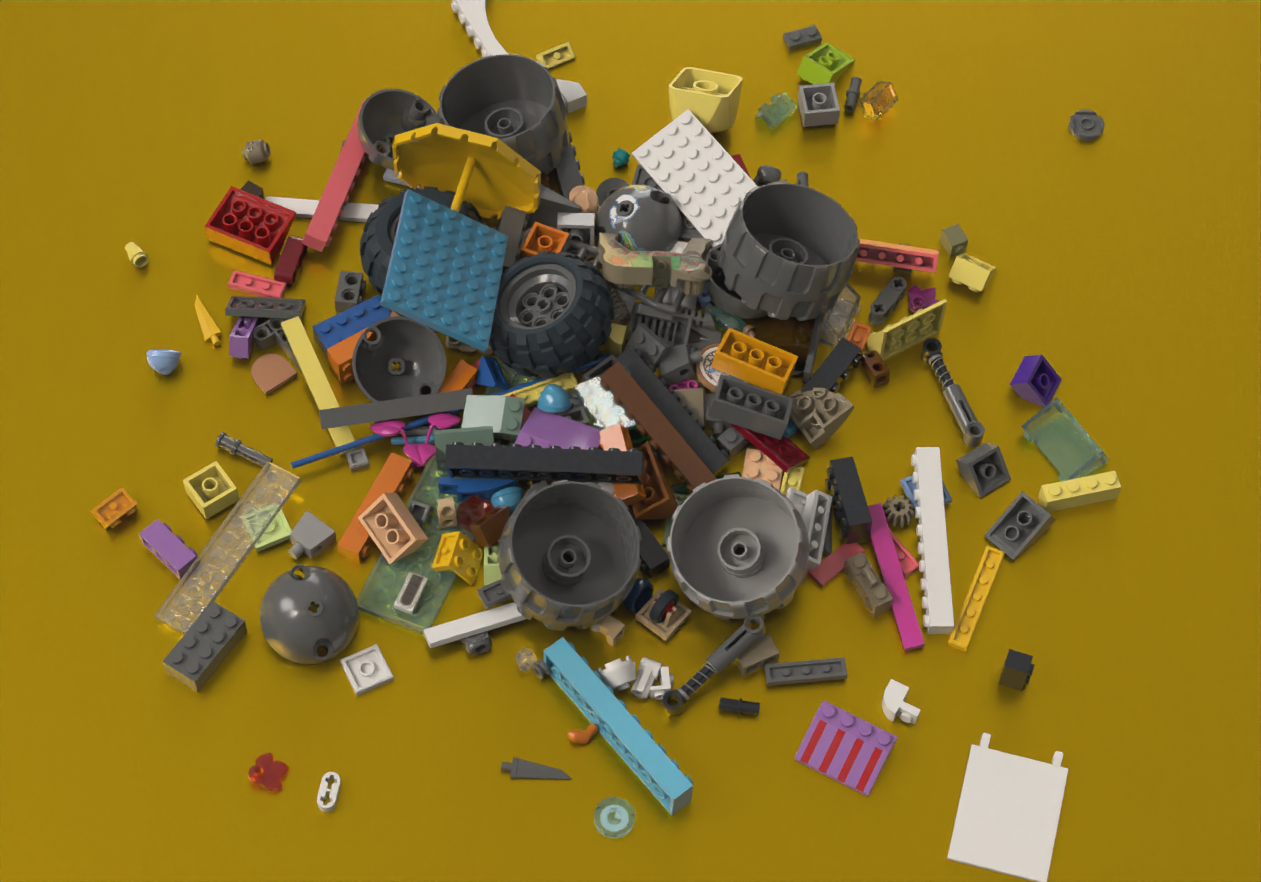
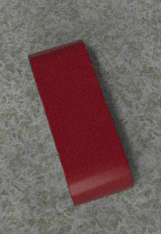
M289 235L276 266L274 280L292 285L295 283L308 246L302 244L303 238Z

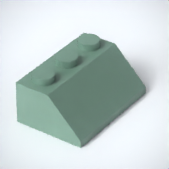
M484 426L434 431L435 447L437 449V470L447 471L444 468L446 444L462 442L464 445L482 443L483 446H491L494 443L493 427Z

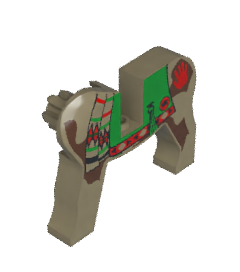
M599 233L598 260L602 264V276L607 281L617 285L619 289H632L636 285H649V287L657 289L668 288L670 275V285L672 287H676L677 279H681V292H684L687 296H698L703 292L704 281L712 276V270L705 262L706 255L710 251V239L691 238L682 253L630 251L618 243V234Z

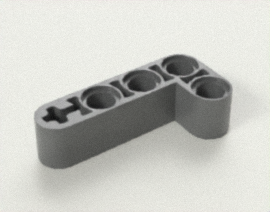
M271 318L254 329V342L258 349L266 350L277 343L301 371L281 326V322L286 321L284 318Z

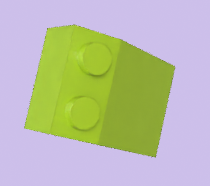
M826 42L803 57L796 74L801 76L804 81L812 84H835L854 63L855 59Z

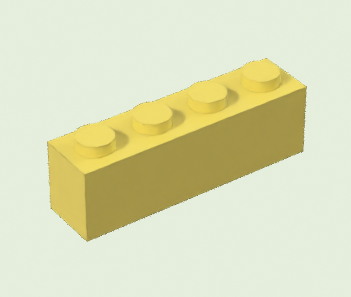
M1111 471L1042 485L1038 499L1042 508L1047 512H1053L1116 499L1121 485L1116 472Z

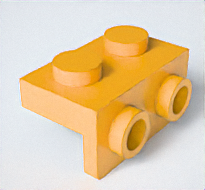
M122 486L94 507L91 512L105 529L109 526L113 529L122 522L120 520L122 516L126 514L128 517L137 510L135 506L138 504V501H134Z

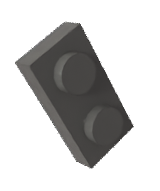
M816 25L783 34V39L789 51L822 42V36Z

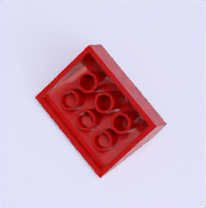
M231 186L204 226L206 237L210 241L272 265L283 247L296 212Z

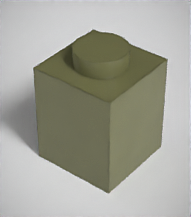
M958 224L943 229L940 236V242L949 256L960 255L966 251L968 239Z

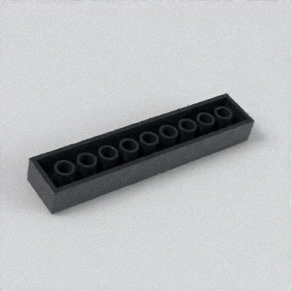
M452 442V444H446L444 468L451 477L536 481L568 480V482L645 485L647 461L644 453L634 448L628 449V451H620L619 448L601 450L598 447H589V450L577 446L561 449L560 446L554 445L550 446V448H542L540 445L522 447L519 444H511L510 447H506L498 443H493L491 446H483L482 443L464 445L462 442Z

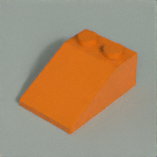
M367 328L327 349L330 371L340 385L352 382L355 379L352 366L353 352L358 339ZM367 333L369 341H376L375 333Z

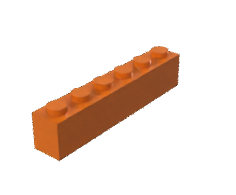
M391 452L337 544L339 555L358 563L361 562L363 557L365 558L368 555L369 546L373 539L358 517L383 493H397L398 496L403 494L407 480H411L414 475L412 460Z

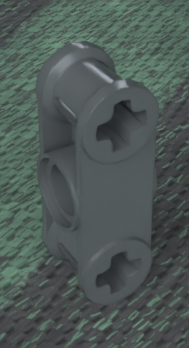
M898 276L892 278L871 304L869 321L872 324L881 325L896 309L898 303L905 295L904 290L907 282L904 278Z

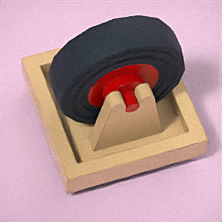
M660 588L636 614L635 619L664 641H667L690 617L692 611L678 601L679 595L673 590L664 591Z

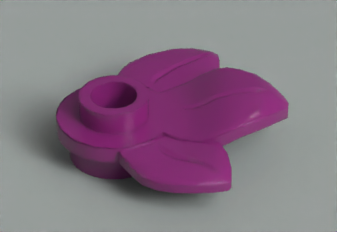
M913 285L908 291L910 298L908 306L914 313L919 309H925L939 302V300H935V288L921 290L918 286Z

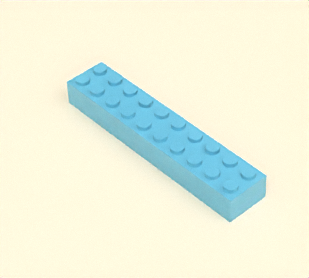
M562 637L545 649L544 662L550 670L549 675L586 718L598 727L599 733L665 809L673 816L689 804L693 790L691 778L679 770L680 767L674 759H669L663 746L655 743L652 734L647 729L644 730L641 727L639 719L634 714L631 715L627 711L625 703L614 696L612 688L609 685L605 686L598 672L592 671L587 660L576 653L574 645Z

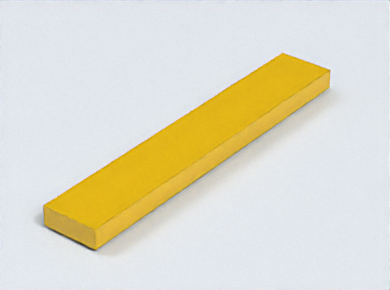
M986 546L948 641V646L964 652L967 651L1005 552Z

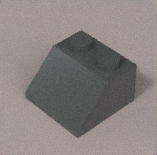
M986 442L956 460L962 477L979 497L986 495L1011 480L998 445Z

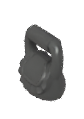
M762 165L758 168L753 182L756 185L758 182L764 184L777 182L781 178V171L772 166Z
M488 631L460 639L465 644L466 651L471 655L484 653L492 646V640L489 637Z

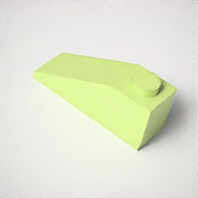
M500 540L493 547L488 548L485 546L484 586L500 580L502 577L499 563L497 562Z

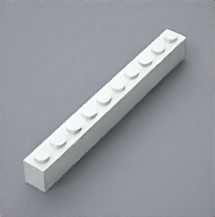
M916 447L915 453L911 455V465L915 466L912 481L916 483L914 501H917L918 507H915V518H919L916 533L917 536H920L918 554L922 555V560L919 561V571L923 572L921 590H924L925 597H922V608L926 609L923 624L924 627H927L928 634H951L954 628L940 449L939 447Z

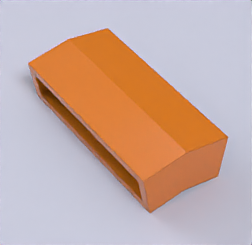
M461 359L440 386L437 393L468 389L477 377L478 369Z

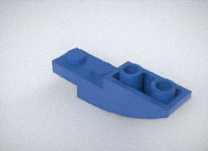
M451 476L439 477V494L458 495V502L491 499L494 493L502 489L518 487V480L478 478L477 480L473 478L460 479Z

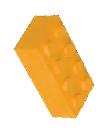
M728 328L715 352L711 367L757 387L782 395L794 372L799 356Z

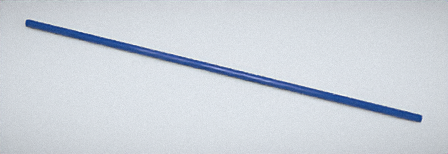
M612 354L584 363L573 374L595 367ZM539 378L492 395L501 396L550 378ZM464 409L452 410V411H445V412H446V413H451V414H456V413H459V412L464 411ZM429 416L406 423L403 430L406 431L429 423ZM374 434L291 462V466L294 469L389 436Z

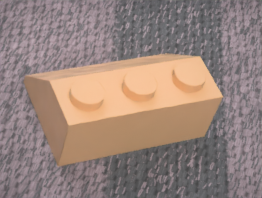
M383 493L358 517L389 564H393L415 552L428 540L397 493Z

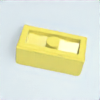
M569 42L536 55V59L545 65L547 69L576 58Z

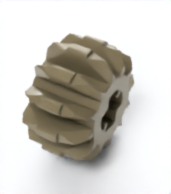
M894 495L892 499H886V503L882 507L887 524L893 523V528L896 524H899L902 528L904 524L909 525L911 523V519L915 515V507L913 504H910V499L904 500L903 495L900 498Z

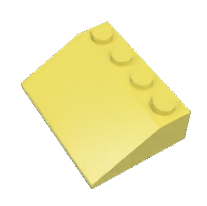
M944 299L925 309H919L915 314L909 317L905 316L899 322L889 324L879 332L871 333L868 336L866 348L869 352L876 350L884 361L940 333L947 300Z

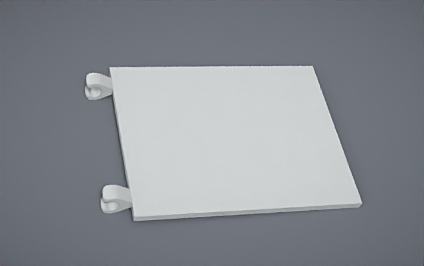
M983 733L980 746L971 745L947 859L1035 882H1047L1068 774V768L1060 767L1063 752L1055 751L1052 764L989 749L991 735Z

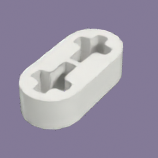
M335 772L326 773L321 780L317 804L323 812L332 811L337 804L341 780ZM331 779H334L335 783H333L331 789H329L328 782H330ZM327 795H329L330 802H328L327 805H324L323 801H325Z

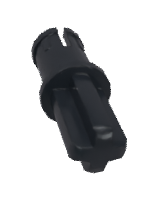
M720 698L719 709L734 711L738 714L741 712L758 715L760 703L743 701L742 698L739 700Z

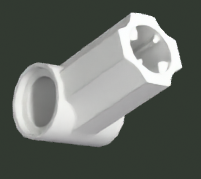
M643 657L631 693L638 698L647 699L650 687L658 679L660 667L663 666V663Z

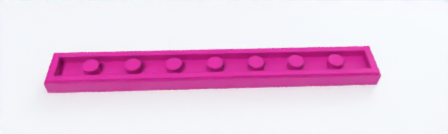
M882 504L868 506L872 518L870 537L885 587L893 598L892 610L904 649L908 651L924 647V640Z

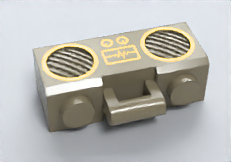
M861 552L845 561L843 571L874 618L891 609L893 598L872 569L873 567L864 553Z

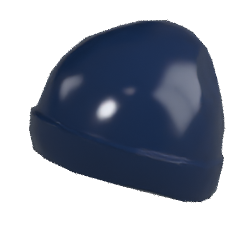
M636 578L633 588L623 601L624 605L637 614L652 598L654 590L652 583L647 579Z

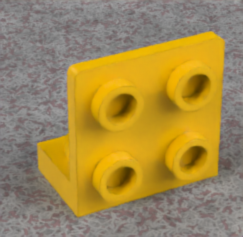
M460 531L442 534L432 569L436 572L452 570L468 584L473 585L484 550Z

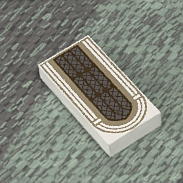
M409 572L394 603V608L413 614L428 583V578Z

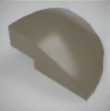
M813 388V390L805 392L799 390L787 396L793 398L790 417L815 449L821 446L838 430L854 409V406L847 398L840 393L830 392L826 388Z

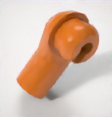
M591 723L585 731L570 730L568 739L573 743L586 744L599 729Z

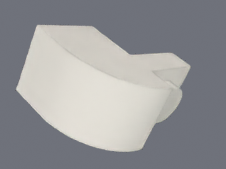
M893 679L890 680L884 692L882 700L883 713L892 722L898 716L902 721L915 725L921 710L904 702L908 695L909 687Z

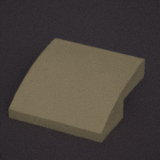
M704 388L669 390L670 393L674 391L681 400L678 402L682 407L686 405L691 410L693 420L696 421L698 419L705 427Z

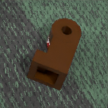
M873 350L862 354L861 365L870 377L872 386L875 388L889 383L890 370L878 352Z

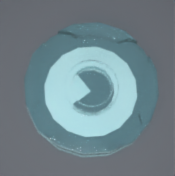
M609 797L603 799L597 805L594 812V824L597 830L609 838L625 836L632 830L635 823V811L632 805L623 798Z

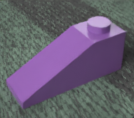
M239 316L229 336V356L239 359L249 357L254 345L253 331L258 327L260 317Z

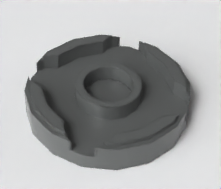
M1079 110L1070 117L1068 127L1071 134L1079 140L1093 141L1102 135L1104 121L1094 111Z

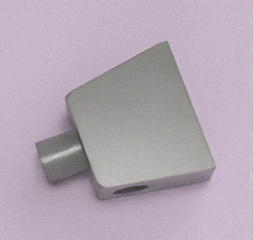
M307 510L290 533V540L294 546L288 550V553L294 559H297L302 553L309 558H314L337 541L335 531Z

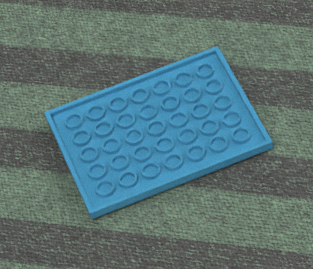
M408 189L403 199L380 305L485 352L489 345L508 236Z

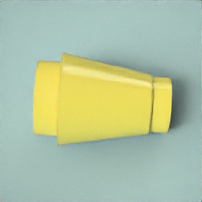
M129 242L125 246L133 266L141 268L148 263L147 253L134 242Z

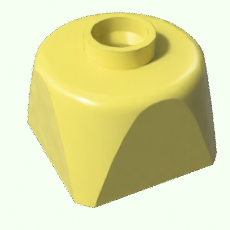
M683 68L668 85L672 121L689 109L710 134L729 129L733 126L736 119L743 78L737 75L698 68Z

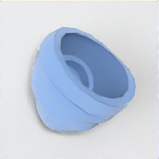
M169 349L148 350L146 354L147 362L156 372L169 375L178 366L181 352Z

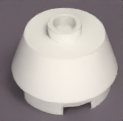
M630 655L626 656V661L622 662L619 658L605 664L606 669H597L602 679L601 681L605 686L609 685L612 690L618 689V691L627 689L630 687L629 684L636 680L635 662L632 661Z

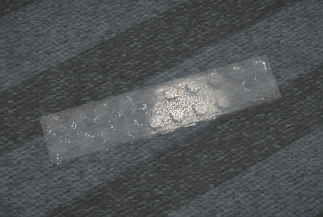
M268 461L154 615L155 618L185 635L209 604L218 597L300 484V477Z

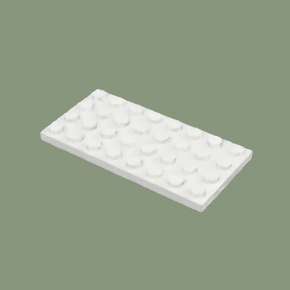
M689 109L632 152L633 157L664 193L671 195L679 210L703 238L711 240L710 246L712 248L723 243L726 229L739 202L744 200L747 192L758 187Z

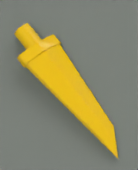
M196 296L194 306L206 342L212 341L213 345L217 347L221 344L218 337L222 334V331L199 297Z

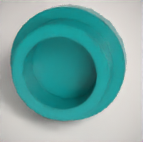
M618 148L617 151L613 152L612 156L614 166L619 167L627 164L630 161V154Z

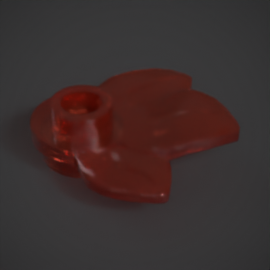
M265 753L260 755L256 759L255 765L249 769L248 778L254 785H263L268 790H278L282 788L279 778L287 773L289 767L281 761H274L272 753Z

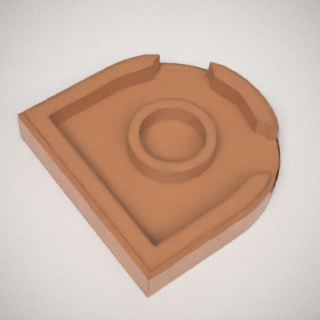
M277 354L263 355L252 366L253 380L266 396L298 376L288 361Z

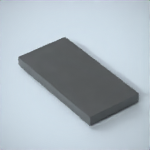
M231 296L225 309V315L288 319L299 316L301 319L306 307V300Z

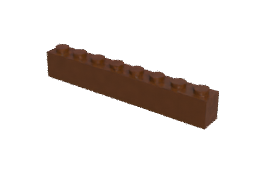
M619 361L600 375L599 380L601 382L599 384L606 392L609 390L613 395L612 400L617 406L621 405L624 408V414L630 421L634 420L638 425L636 428L642 436L646 435L649 438L650 446L655 451L659 450L663 455L661 458L665 464L671 465L674 468L675 476L680 481L684 480L690 494L700 484L704 482L707 484L717 480Z

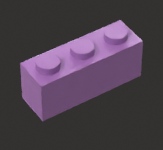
M157 519L139 533L142 544L180 580L199 565L196 551L191 547H186L184 540L179 535L175 536L166 523L162 524Z

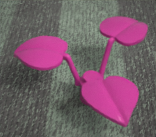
M446 412L430 415L428 422L431 425L423 444H409L403 430L405 424L397 419L378 421L371 425L370 429L382 436L402 434L406 445L403 448L404 453L412 460L413 467H422L437 452L435 446L428 444L433 428L447 429L453 427L461 421V418Z

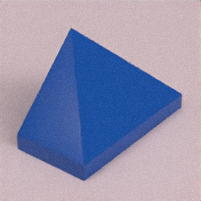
M483 355L480 359L476 384L505 390L509 389L510 387L497 358Z

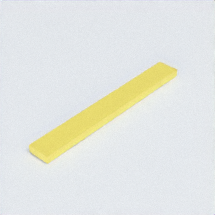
M299 316L281 322L282 329L318 409L324 410L339 407ZM349 426L328 428L336 447L355 441ZM358 447L353 448V449H350V450H347V451H345V452L352 451V450H356V449H358ZM342 452V453H339V455L342 456V455H345L346 453H345V452Z

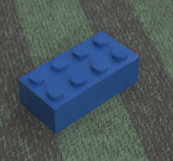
M379 295L312 326L314 339L327 359V349L364 330L381 319L390 317L391 312L389 309L380 305L381 297Z

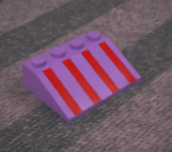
M823 700L794 760L868 797L895 746L897 736Z

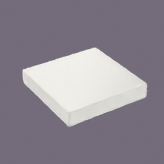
M377 644L340 660L356 696L394 680Z

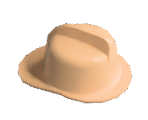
M587 186L574 187L569 193V200L582 207L580 213H595L596 219L599 210L596 192Z

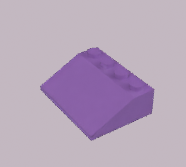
M535 407L520 430L515 444L522 445V447L540 445L542 448H550V446L554 445L560 446L561 449L577 446L581 449L589 450V447L601 448L599 432L602 430L554 413L542 411Z

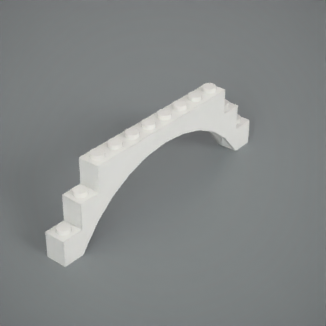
M453 0V3H451L452 10L459 15L460 23L466 26L469 37L472 36L474 39V44L477 49L481 50L482 57L508 54L495 39L486 16L487 0ZM556 79L567 113L587 106V94L579 82Z

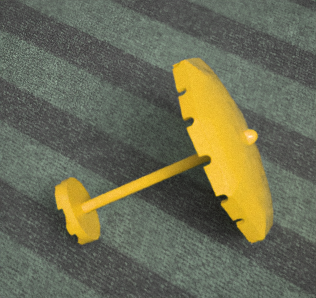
M439 123L404 132L394 137L392 151L393 159H395L394 173L398 174L397 178L414 190L417 186L420 189H424L427 186L438 187V190L442 192L446 190L455 192L450 209L459 213L462 202L467 201L478 210L482 219L490 221L493 220L494 216H498L497 220H500L505 205L525 211L526 214L534 213L538 209L540 204L541 171L500 139Z

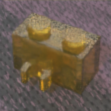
M878 81L868 92L863 94L862 98L858 99L865 119L871 120L881 119L898 101L892 82Z

